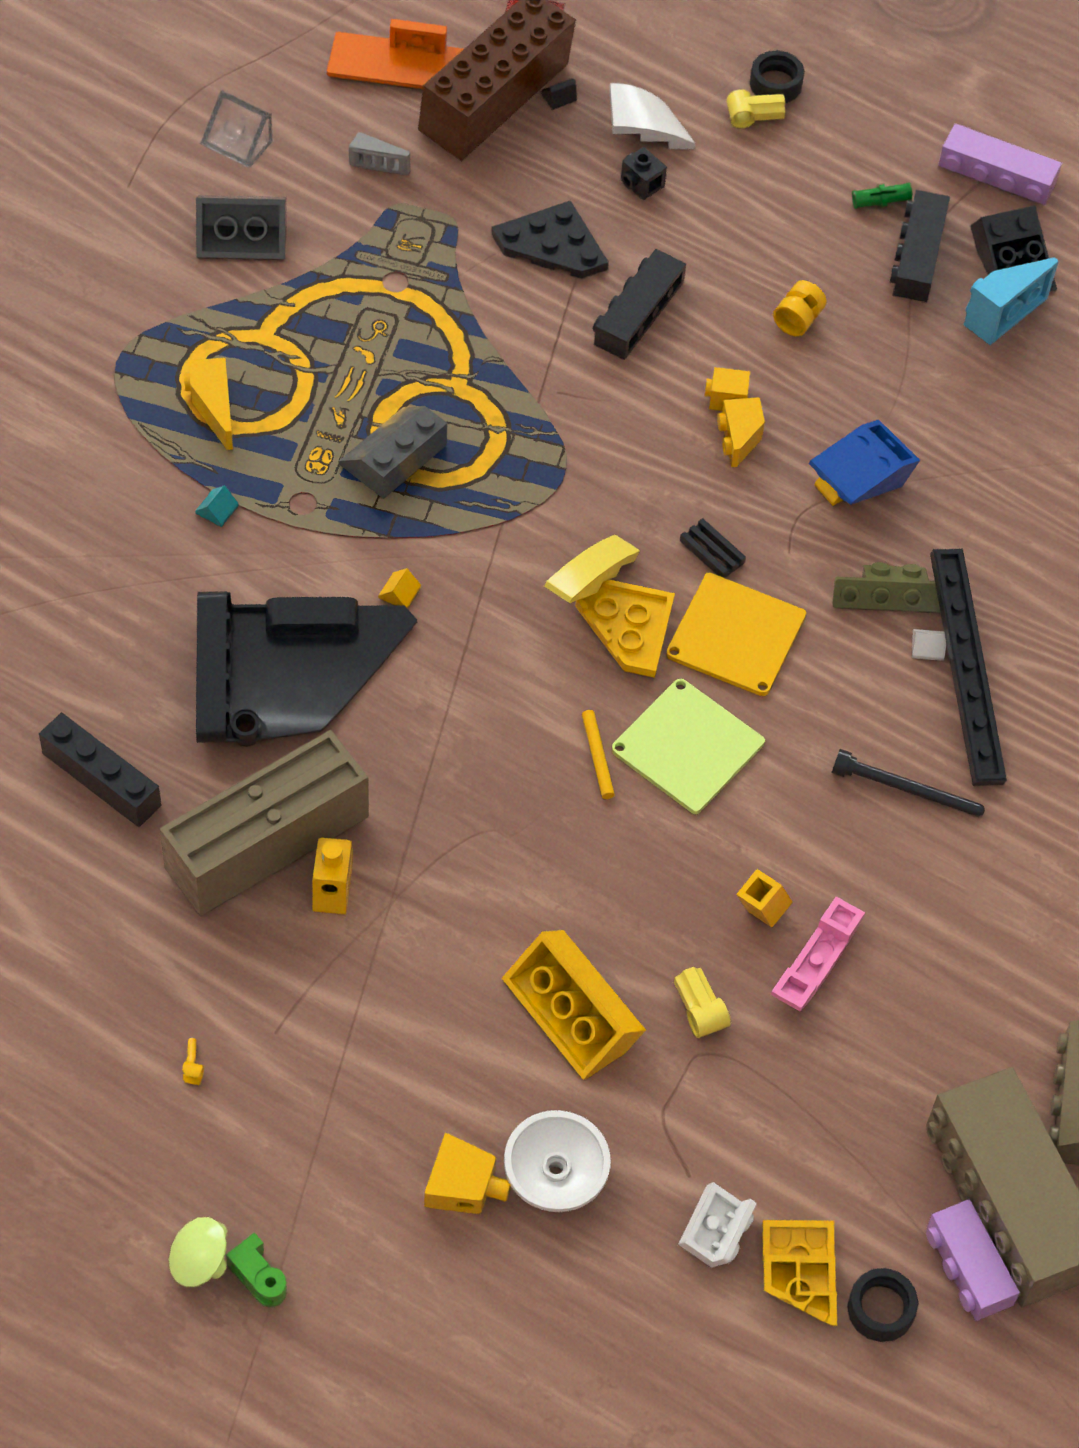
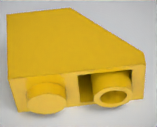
M760 397L724 400L722 413L717 414L719 431H724L725 436L722 439L724 456L729 455L731 467H738L762 440L765 419Z

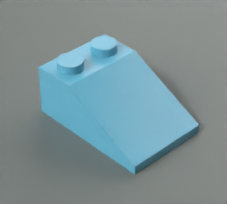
M1049 258L993 271L984 279L979 278L970 289L972 294L970 302L965 309L967 313L964 326L989 345L994 343L1048 299L1059 261L1056 258Z

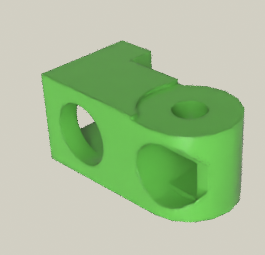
M254 1232L226 1254L227 1266L263 1306L275 1307L281 1304L286 1297V1277L281 1270L271 1267L262 1257L264 1254V1243Z

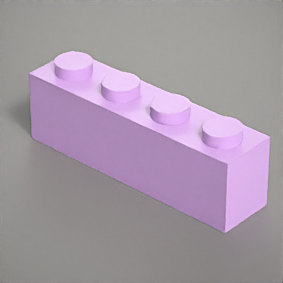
M955 123L942 147L938 166L1045 205L1057 182L1062 163Z

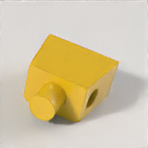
M318 838L313 872V912L346 915L353 866L352 841ZM326 885H334L338 890L327 892Z
M445 1133L424 1193V1207L480 1214L487 1196L507 1202L511 1185L508 1180L494 1176L496 1169V1157Z

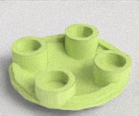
M199 1217L188 1222L178 1232L169 1255L170 1272L176 1282L185 1287H198L208 1282L211 1278L218 1279L224 1274L226 1270L224 1257L227 1246V1228L224 1224L210 1217Z

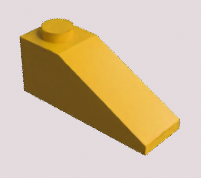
M226 358L189 360L190 373H184L185 391H191L193 405L226 450H233Z

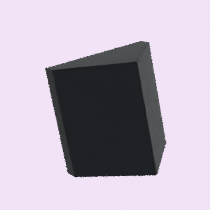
M572 78L542 89L541 94L552 110L577 101L575 79Z

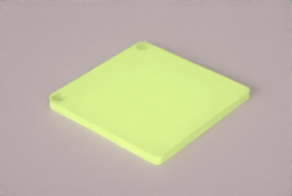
M677 679L612 744V753L692 814L697 815L764 746L765 738L684 679ZM683 685L685 688L681 690L676 686ZM617 746H621L624 748V750L617 751L615 748Z

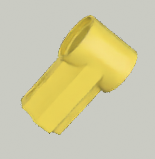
M736 90L727 96L726 101L731 124L736 128H747L757 120L784 119L785 99L783 94L751 96L746 90Z
M688 968L675 977L674 984L687 1008V1019L693 1034L697 1038L730 1027L731 1021L726 1005L721 998L715 997L701 968Z

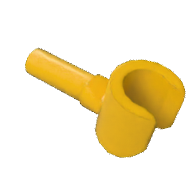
M189 1038L187 1058L183 1064V1081L200 1085L204 1074V1065L195 1063L197 1040Z

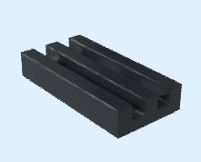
M703 518L698 521L697 526H691L688 533L683 532L680 535V542L720 577L726 578L745 563L746 556ZM693 538H697L704 546L707 547V550H708L710 553H708V552H707L700 544H698ZM714 557H718V558H719L724 564H726L728 567L725 568V567H724L719 561H717Z

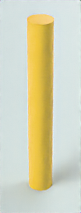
M586 710L582 713V718L603 799H611L615 796L595 713L593 710Z

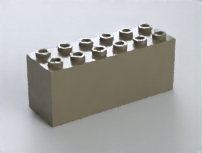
M329 730L159 828L164 867L201 917L316 849L318 838L333 839L369 817L368 776L333 731Z
M1007 1068L938 1094L926 1124L927 1134L933 1143L938 1144L942 1152L941 1158L944 1168L949 1174L952 1173L958 1183L957 1191L961 1201L970 1199L1020 1292L1017 1298L1020 1307L1023 1308L1078 1286L1079 1190L1014 1068Z

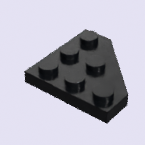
M571 200L492 227L491 235L505 256L515 258L517 255L531 259V264L554 270L557 267L571 272L570 276L580 279L608 270V260Z

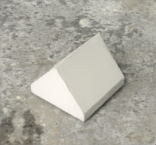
M913 629L912 658L944 661L946 650L944 632Z

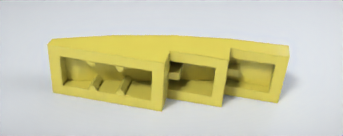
M617 535L610 536L586 549L568 562L546 581L544 587L565 601L572 603L597 593L602 582L616 577L621 566L634 562L640 550Z

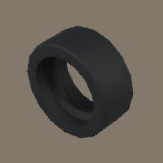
M767 51L760 54L753 61L749 84L756 96L783 94L785 103L795 100L801 93L805 70L802 62L796 56L785 51ZM768 71H780L788 74L793 80L784 84H776L765 80L761 74Z
M879 1268L862 1274L854 1283L847 1309L849 1319L859 1333L867 1339L886 1342L894 1341L905 1335L914 1322L919 1302L916 1289L908 1278L898 1271ZM882 1286L892 1289L901 1297L904 1310L898 1321L883 1324L872 1320L865 1314L861 1302L863 1295L868 1289Z

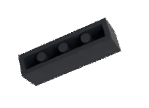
M916 190L914 201H907L904 217L910 219L909 223L903 222L899 239H903L905 242L904 244L898 243L894 261H899L900 264L899 266L893 265L889 282L895 284L893 296L927 303L950 196Z
M655 249L649 258H643L634 277L630 276L627 279L619 297L614 296L605 315H600L596 319L593 326V331L595 332L594 345L625 360L684 283L686 263L658 249Z
M61 712L39 733L43 755L137 827H140L162 806L160 789L156 783Z

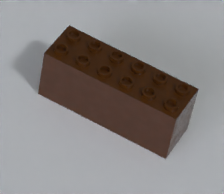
M519 0L423 85L418 130L460 161H463L568 65L576 19L549 0Z

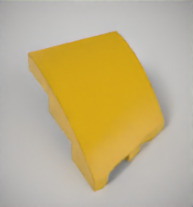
M763 1220L764 1291L831 1326H837L834 1221Z

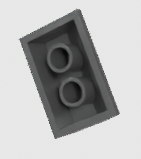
M198 195L196 197V257L285 259L287 197Z
M426 406L403 407L340 459L339 465L384 499L447 446V422Z

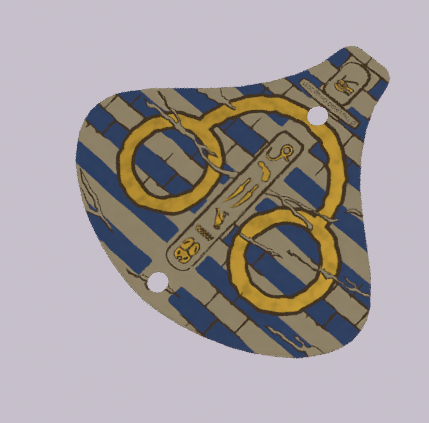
M400 203L388 207L368 233L346 251L320 267L285 283L178 316L142 332L122 350L115 365V388L127 417L141 435L165 459L211 491L225 485L237 500L239 506L263 517L296 528L352 537L418 538L452 535L490 527L510 521L544 503L563 482L567 466V454L564 443L546 412L507 366L484 335L468 305L459 280L455 251L458 237L456 221L445 213L410 204ZM397 272L405 275L409 282L405 290L390 292L383 287V278L389 273ZM226 358L233 450H226L193 405L191 391H185L184 373H190L189 360ZM426 406L447 422V446L387 497L381 498L339 465L340 459L401 408ZM298 493H308L316 499L317 505L310 514L299 515L290 509V499Z

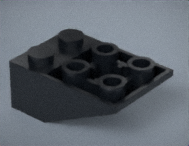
M1035 205L984 216L970 225L977 254L988 275L993 271L1049 259ZM1053 279L1050 292L1057 290L1055 279Z

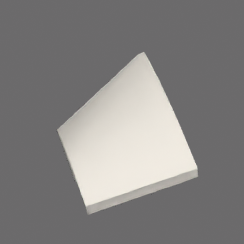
M610 83L613 134H640L641 142L668 141V149L695 148L694 140L660 98L635 86Z

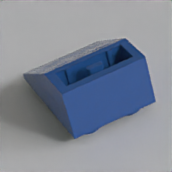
M876 420L859 426L814 457L808 464L817 472V475L822 480L826 481L837 491L838 496L842 500L852 505L902 487L920 462V459L880 420Z

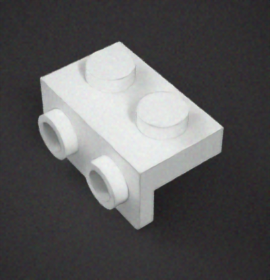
M714 1182L707 1184L678 1245L711 1268L730 1263L739 1252L740 1245L738 1242L743 1232L753 1222L754 1215L752 1212L756 1202L752 1199L741 1202Z

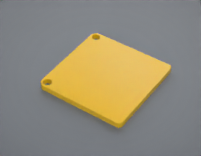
M706 573L667 648L666 655L673 662L756 695L766 696L770 692L805 620L806 611L713 573ZM670 651H677L678 654L672 655ZM758 686H765L767 689L760 690Z

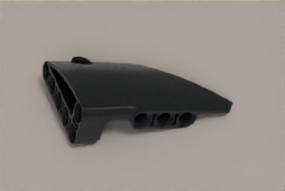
M198 592L196 660L197 743L236 742L241 746L248 747L263 739L321 732L386 661L417 623V619L405 605L358 606V600L351 597H276L268 599L266 604H232L231 592ZM243 723H251L255 726L249 732L238 730V727Z

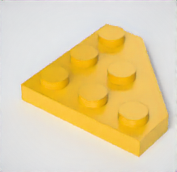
M606 580L602 582L597 593L575 602L577 610L623 671L655 678L675 593Z

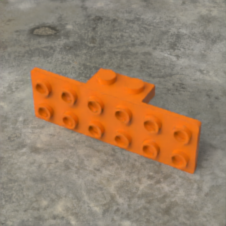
M391 19L390 39L336 32L327 67V76L423 89V85L456 57L463 48L447 46V26Z

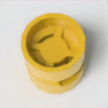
M805 280L797 281L773 311L774 322L783 332L791 336H802L812 325L814 319L825 308L827 303L826 296L814 283Z

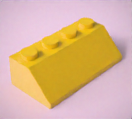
M564 930L542 931L501 978L583 1080L588 1079L624 1055L646 1031Z

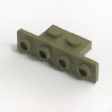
M877 562L872 565H863L862 578L836 577L834 581L832 604L835 608L941 613L935 581H929L926 568L916 564H906L902 567Z

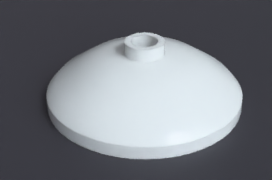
M560 1110L541 1112L521 1122L509 1137L504 1154L505 1173L516 1194L528 1204L551 1212L571 1211L591 1202L605 1186L611 1164L607 1142L598 1128L580 1115ZM558 1167L562 1172L560 1174H553L550 1172V1169Z

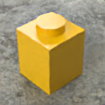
M714 367L713 379H706L704 395L705 397H710L709 409L722 411L724 400L747 398L750 371Z
M758 869L755 870L736 894L747 912L771 928L793 903L780 883Z

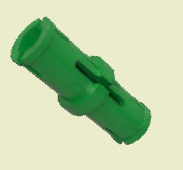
M909 182L892 186L878 184L877 188L852 191L854 209L879 205L880 208L887 207L888 203L911 201L913 197L912 187Z

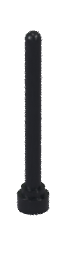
M839 749L832 770L833 774L844 777L845 774L851 776L853 773L974 816H982L985 812L982 804L858 762L856 757L851 756L852 752Z

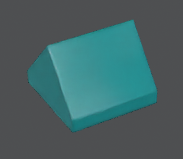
M224 485L212 489L195 510V514L222 527L239 506V503Z

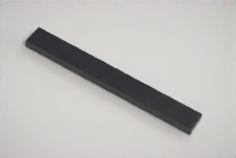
M933 549L930 553L972 785H1004L1007 781L964 551L963 549Z

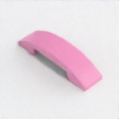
M835 897L820 919L817 929L792 966L786 969L772 990L771 995L801 1012L835 966L862 921L865 912Z

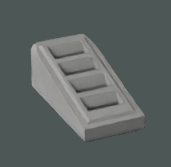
M358 132L349 145V165L408 175L410 172V152Z

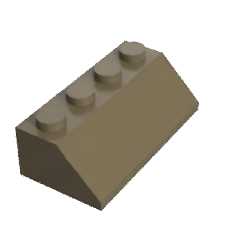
M1079 1020L1070 1021L1065 1034L1060 1033L1057 1041L1056 1052L1062 1054L1061 1064H1056L1053 1083L1059 1085L1058 1095H1053L1050 1115L1056 1116L1055 1127L1051 1126L1049 1129V1136L1064 1163L1079 1165Z

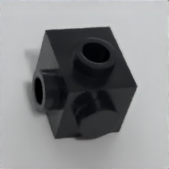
M643 147L635 153L628 154L622 161L621 181L625 187L633 190L640 198L645 200L665 187L667 167Z

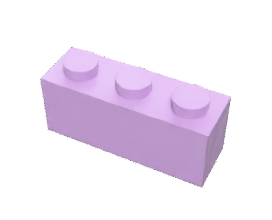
M970 1199L932 1214L927 1225L926 1236L931 1247L938 1249L941 1254L946 1276L949 1280L955 1281L960 1291L959 1299L963 1308L967 1312L971 1311L975 1321H978L1014 1306L1020 1292Z

